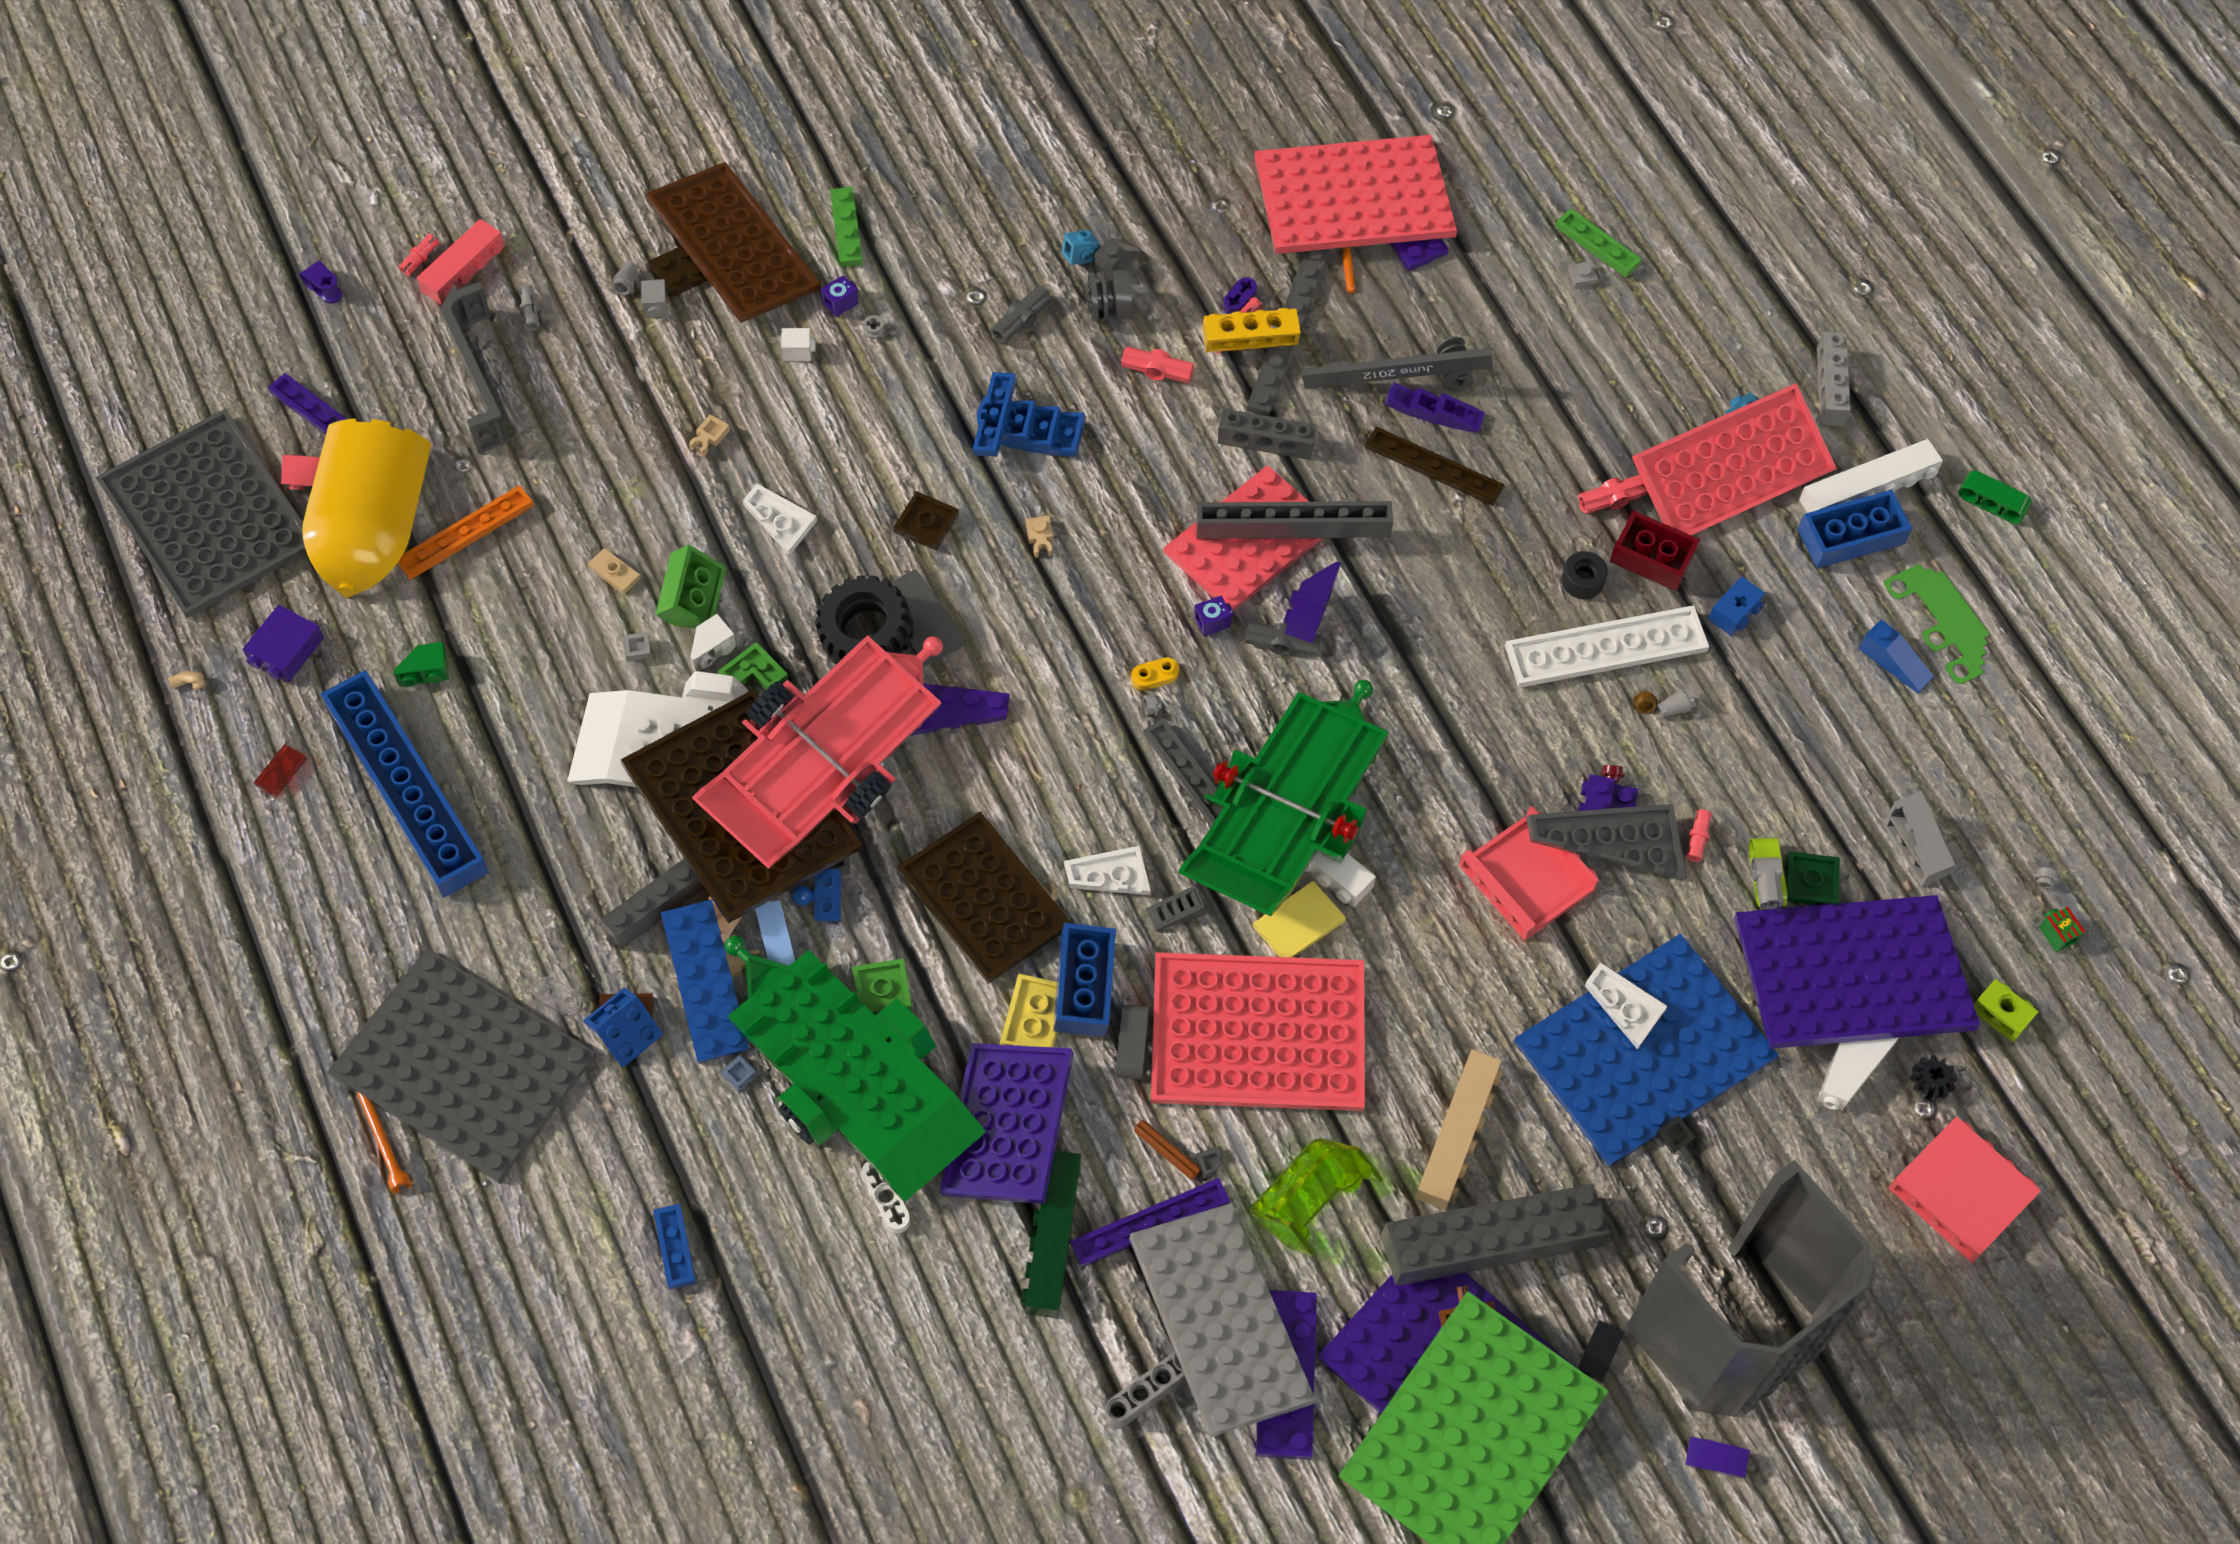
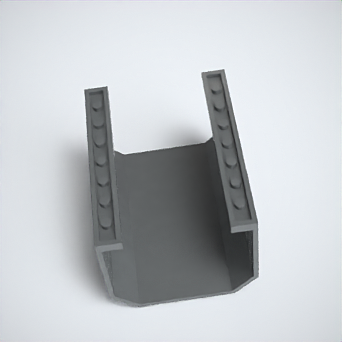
M1795 1160L1772 1177L1727 1250L1736 1257L1751 1245L1812 1315L1811 1324L1781 1347L1742 1342L1682 1272L1694 1253L1690 1246L1685 1243L1664 1259L1625 1327L1694 1411L1735 1417L1742 1411L1746 1415L1757 1405V1402L1763 1396L1765 1398L1770 1396L1784 1380L1787 1382L1794 1377L1804 1364L1807 1366L1819 1356V1353L1826 1348L1825 1346L1832 1340L1838 1329L1845 1324L1844 1321L1859 1306L1858 1304L1866 1298L1863 1292L1870 1285L1871 1245Z

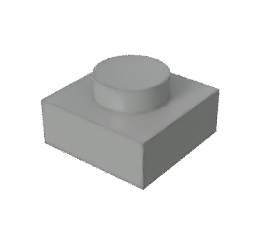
M1592 261L1569 265L1568 272L1574 288L1597 285L1598 278Z
M648 632L623 636L627 662L652 658Z

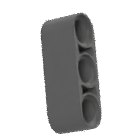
M1123 1005L1115 1077L1142 1080L1149 1007Z

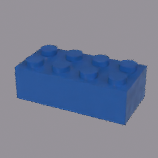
M1893 490L1805 513L1797 530L1818 569L1904 545L1912 531V527Z
M1064 923L1060 938L1053 1021L1054 1032L1105 1037L1110 1018L1116 928Z

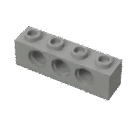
M1823 332L1817 346L1820 425L1844 427L1850 413L1847 333Z

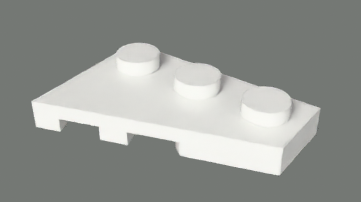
M756 484L743 500L744 507L789 556L817 522L816 516L759 484Z
M1139 846L1064 861L1070 888L1151 895Z
M1602 963L1597 966L1585 984L1587 990L1637 1049L1667 1008L1665 1004Z

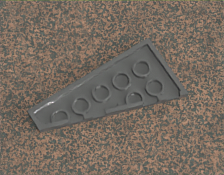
M1673 804L1531 814L1526 817L1530 842L1679 880L1686 879Z

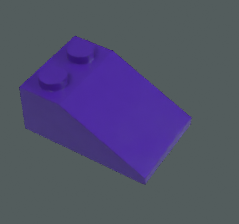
M1336 561L1301 582L1298 591L1293 590L1289 604L1293 605L1292 610L1287 609L1283 623L1287 624L1284 634L1313 643L1330 600L1341 565L1340 562Z

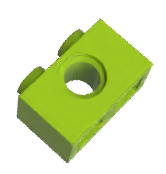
M1994 979L1974 1003L1977 1016L2012 1043H2014L2039 1012L2029 1001L2020 998L2012 992V989L2007 984L2001 983L1997 979ZM2001 1006L2007 1007L2010 1012L2003 1010Z

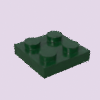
M1788 851L1786 855L1785 881L1787 902L1838 906L1840 857Z

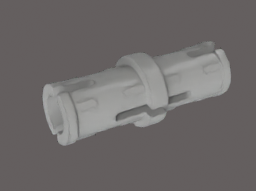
M523 285L519 289L522 302L520 304V311L524 316L525 329L535 331L540 327L537 314L539 305L535 300L534 287L532 285Z

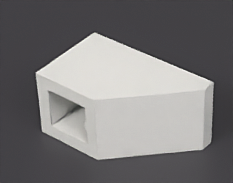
M718 614L696 628L690 656L695 672L708 668L716 659L722 655H728L737 646L734 633Z

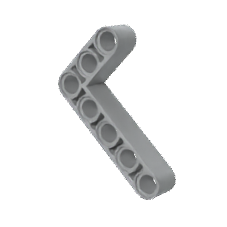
M1175 1351L1107 1402L1105 1417L1111 1427L1122 1428L1187 1381L1182 1367L1178 1364L1179 1360ZM1160 1374H1164L1170 1378V1381L1167 1384H1159L1155 1378ZM1137 1391H1144L1148 1397L1146 1400L1138 1401L1133 1397V1394ZM1115 1407H1120L1126 1413L1124 1416L1117 1418L1110 1411Z

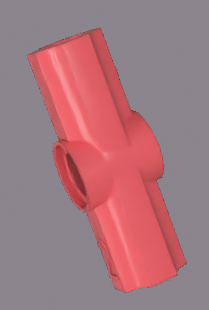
M1127 346L1124 349L1121 360L1122 367L1144 372L1148 378L1156 381L1168 378L1189 383L1194 370V363L1172 358L1169 353L1161 349H1154L1152 352Z
M1640 475L1624 480L1612 478L1604 482L1599 488L1580 493L1578 496L1579 507L1585 514L1608 507L1612 510H1617L1626 506L1630 500L1649 495Z

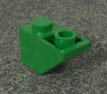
M443 642L417 645L394 669V676L398 685L411 687L420 683H439L443 680H449L448 657Z

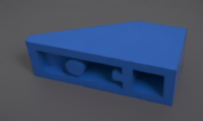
M1882 619L1865 635L1859 649L1917 694L1933 679V674L1903 636Z

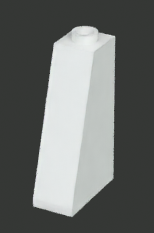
M1899 1038L1838 1043L1817 1101L1822 1102L1829 1109L1843 1111Z

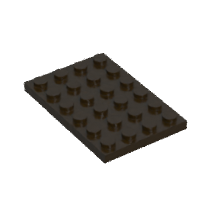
M981 811L897 866V871L987 984L1060 936L1064 923H1071Z

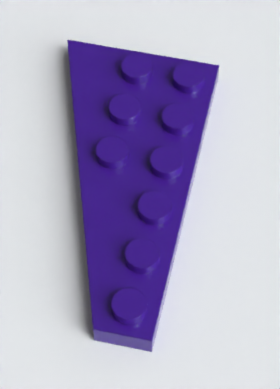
M923 683V686L942 703L923 722L922 726L917 728L910 736L937 732V729L947 727L956 729L960 728V725L971 723L980 725L1007 720L1010 694Z

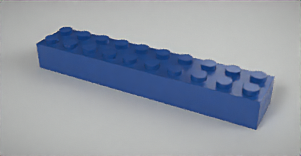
M364 670L320 693L328 711L441 896L445 898L488 874L489 871L484 859L367 671Z

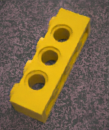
M1288 308L1274 311L1257 310L1249 313L1234 312L1224 315L1211 314L1204 316L1202 325L1206 353L1298 345L1301 334L1297 309ZM1224 329H1229L1231 332H1226Z

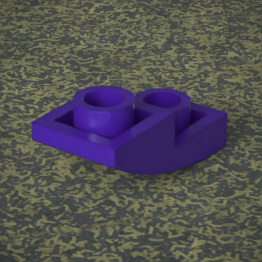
M1690 1436L1685 1465L1746 1479L1750 1450Z

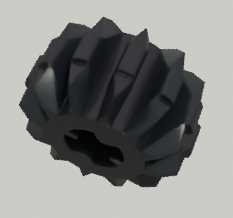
M1936 1055L1931 1056L1930 1059L1926 1057L1921 1058L1919 1063L1913 1066V1073L1910 1076V1081L1916 1083L1913 1086V1091L1921 1090V1098L1929 1095L1932 1102L1936 1101L1938 1097L1942 1100L1947 1098L1948 1093H1952L1956 1088L1954 1083L1957 1081L1958 1076L1952 1074L1954 1066H1946V1058L1938 1061Z

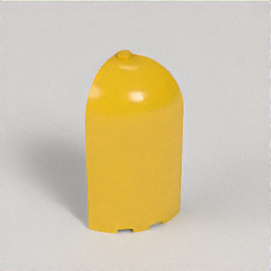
M347 419L329 424L303 521V541L313 567L326 583L345 598L361 593L379 583L391 572L404 554L410 539L432 445L431 442L408 428H405L403 431L390 426L391 422L371 419V422H357L356 419Z

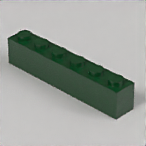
M1055 1151L1045 1204L1041 1203L1040 1210H1035L1033 1226H1037L1036 1236L1031 1235L1029 1252H1033L1032 1262H1027L1025 1278L1029 1279L1028 1289L1023 1288L1021 1305H1026V1315L1059 1319L1081 1167V1154Z

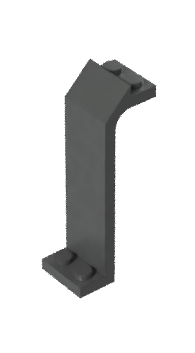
M480 282L467 285L459 290L453 284L440 310L451 342L485 411L483 414L475 415L473 418L466 420L478 454L510 442L500 422L502 415L462 333V330L468 325L491 317Z

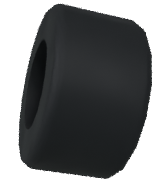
M1580 551L1572 554L1567 559L1561 576L1565 591L1579 599L1596 597L1605 585L1608 575L1607 565L1600 556L1589 551ZM1576 572H1588L1593 576V578H1580L1576 574Z

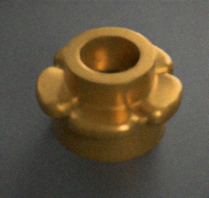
M1641 691L1633 698V706L1639 713H1650L1656 708L1657 697L1652 692Z

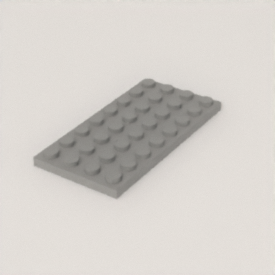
M1232 1203L1130 1234V1242L1210 1438L1314 1404L1315 1397Z

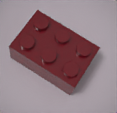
M1633 510L1614 546L1610 563L1677 591L1695 556L1700 539Z

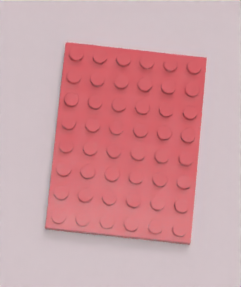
M1432 135L1260 150L1254 153L1275 254L1456 237L1457 229Z
M1156 952L1151 1103L1364 1111V960Z

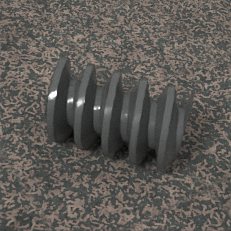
M1457 336L1445 339L1437 346V354L1466 351L1467 348L1464 346L1465 340ZM1472 371L1442 374L1444 384L1450 390H1464L1474 382V378L1471 377Z

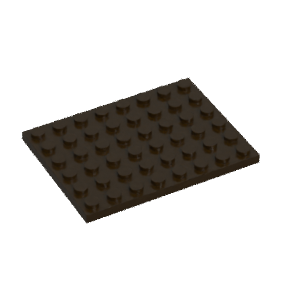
M754 689L621 759V765L728 924L862 850V843L841 813L835 808L795 848L768 869L692 799L702 787L721 774L758 739L742 723L745 719L751 720L747 715L748 710L759 697Z

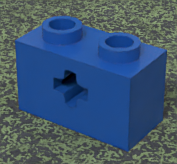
M1741 576L1713 606L1708 620L1732 637L1737 630L1742 631L1750 621L1748 618L1752 614L1756 616L1764 606L1762 600L1765 592Z

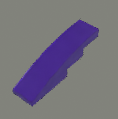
M1395 382L1390 386L1384 404L1402 413L1434 424L1474 433L1480 431L1485 414L1484 411L1445 393L1438 397L1419 387L1416 391H1412Z

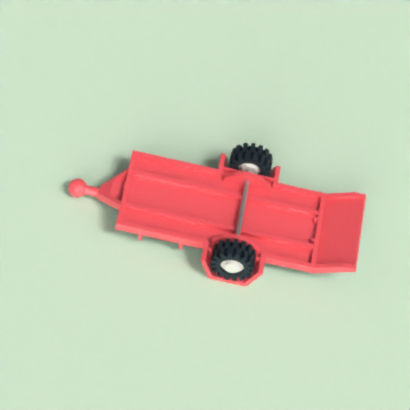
M867 635L805 695L788 680L783 685L779 681L774 682L767 690L763 691V694L749 708L747 715L751 720L745 719L742 722L758 739L721 774L702 787L692 799L768 869L795 848L835 808L851 823L856 824L884 798V795L887 794L896 779L880 764L888 756L891 757L893 752L917 728H920L923 722L942 703L923 686V662L930 656H937L942 652V641L935 636L928 637L923 643V649L915 656L886 652Z

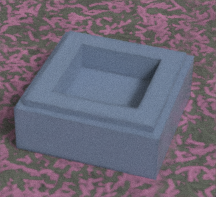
M741 1055L736 1057L720 1072L721 1076L738 1093L758 1076V1072Z

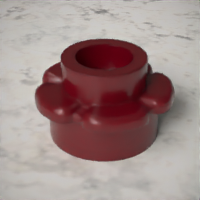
M1603 765L1602 772H1600L1602 777L1615 779V782H1619L1621 777H1625L1622 766Z

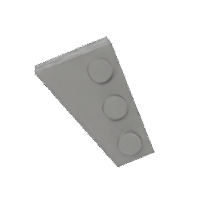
M1922 790L1895 801L1883 825L1920 885L1923 887L1947 877L1955 866L1954 860L1945 844Z

